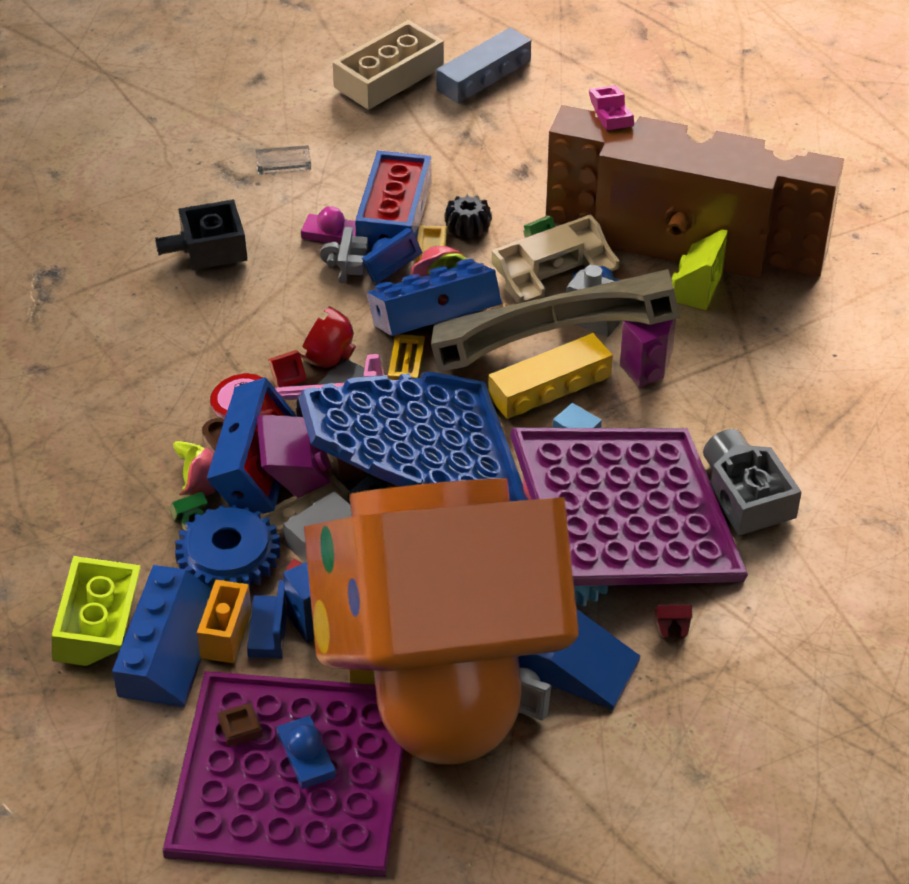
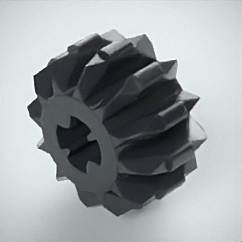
M467 194L463 198L456 196L455 200L448 201V206L444 213V221L449 229V233H456L458 238L462 236H467L468 239L471 236L481 237L482 233L488 232L492 220L491 207L488 206L487 200H480L479 195L469 197Z

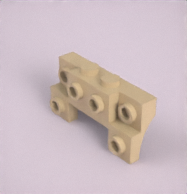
M591 214L493 249L491 257L492 265L506 280L505 289L517 303L545 297V287L540 282L542 279L580 265H584L585 268L589 265L605 266L614 271L619 269L620 262L609 247L600 224Z

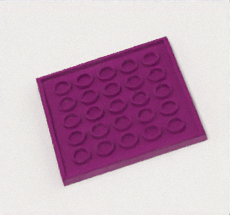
M688 428L512 429L510 437L531 500L565 497L574 586L744 582L747 578L748 573Z
M205 671L162 850L164 858L386 877L404 749L392 738L381 719L377 705L375 685ZM251 702L262 729V737L228 747L218 722L217 713ZM310 715L315 727L322 735L324 747L336 771V778L301 789L278 738L276 727Z

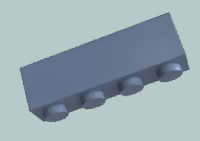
M509 27L437 68V91L459 104L531 61L532 40Z

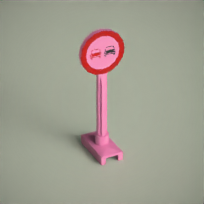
M367 355L364 377L385 375L380 355ZM242 373L221 381L214 388L210 396L213 411L217 416L225 419L234 388L263 377L256 374ZM336 383L334 385L336 387L343 386L345 383ZM325 384L278 387L275 389L284 400H294L302 393L303 389L311 387L321 388Z

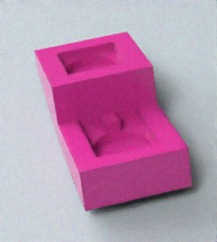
M616 85L589 89V97L594 110L606 130L634 126V115L625 106V94Z

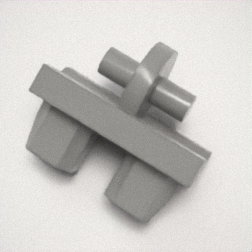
M344 227L341 245L337 242H332L322 247L321 259L328 266L338 265L340 267L338 282L347 283L349 274H364L365 265L362 257L368 254V237L353 236V228Z

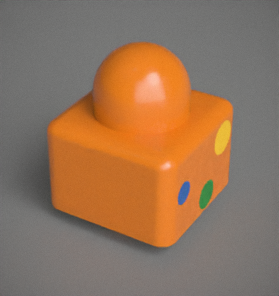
M506 478L420 484L350 494L351 517L304 526L317 659L323 665L330 668L374 671L376 699L381 719L392 738L410 754L427 762L443 765L462 764L476 760L492 751L504 740L517 718L521 702V677L518 656L561 651L570 647L577 640L579 629L565 497L510 502L508 479Z

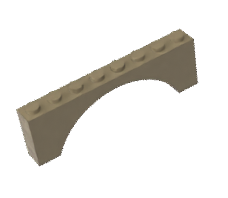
M669 269L438 322L433 327L431 346L439 373L469 366L481 356L501 346L557 328L602 321H635L651 325L680 318Z

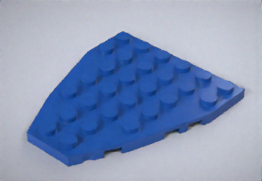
M424 372L421 378L411 379L412 377L409 373L401 374L398 380H389L386 375L347 379L345 384L339 387L329 383L321 388L311 387L303 389L298 398L311 445L379 479L402 487L451 481L506 478L508 479L510 502L528 500L524 494L521 478L484 381L436 372Z

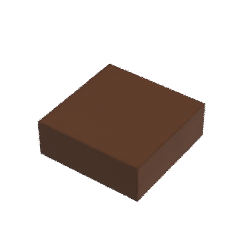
M251 702L217 713L218 722L228 747L262 737V729Z

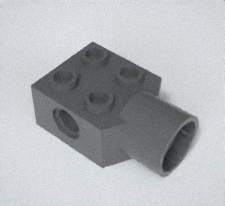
M736 429L721 431L706 443L703 449V456L713 470L711 486L721 509L738 535L797 518L802 491L771 447L750 446L743 434Z

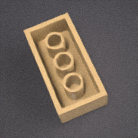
M407 20L332 62L334 88L369 110L436 72L437 68L443 66L444 41Z

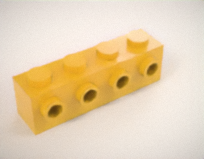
M592 333L489 374L488 392L492 402L505 418L509 419L611 377L613 354Z

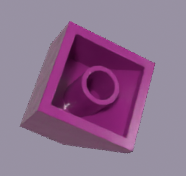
M676 319L651 325L635 321H623L620 367L638 387L664 378L673 351Z
M260 415L257 417L261 467L297 498L330 483L329 469L331 468V463L327 452L311 445L303 417Z

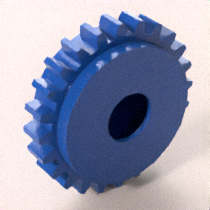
M232 505V507L227 508L219 506V509L215 510L207 509V513L203 515L196 514L193 523L188 521L185 523L186 531H179V540H175V556L179 569H186L210 588H213L215 580L249 584L250 590V586L254 583L262 584L261 578L263 576H271V568H277V558L281 556L280 537L277 535L276 526H270V519L268 517L261 519L259 511L255 513L250 512L249 507L240 509L236 505Z

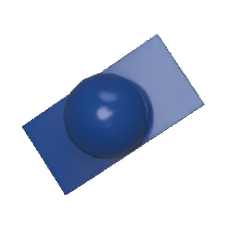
M407 227L392 238L379 239L373 245L372 251L362 257V260L372 281L378 284L421 255L422 250L413 231Z
M310 715L276 727L278 738L301 789L336 778V771L324 747L322 735L315 727Z

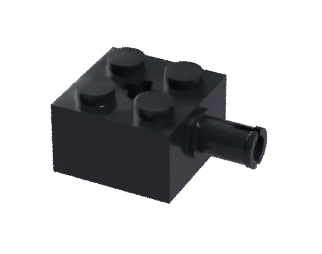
M234 199L179 208L180 234L155 237L158 256L184 251V253H187L191 271L248 261L245 233Z

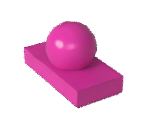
M328 206L322 209L318 215L308 214L301 229V238L325 243L337 242L341 245L344 227L353 228V236H356L355 221L346 220L340 209Z

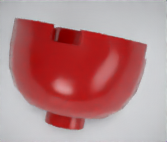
M331 306L324 310L329 315L324 320L318 318L308 333L302 346L307 352L300 353L301 359L319 368L336 366L342 359L348 361L356 348V345L352 344L354 338L352 324L346 316Z

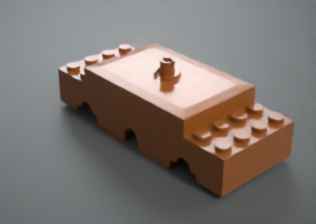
M561 105L549 130L546 216H552L554 223L565 224L591 214L600 224L610 248L680 262L683 254H688L692 244L724 229L728 230L723 266L724 272L760 279L763 267L766 265L821 277L830 244L844 158L808 152L806 156L796 155L793 159L782 160L773 154V150L765 149V140L721 131H716L712 139L709 138L704 143L692 142L690 137H688V125L639 116L632 127L606 130L599 118L595 117V111Z

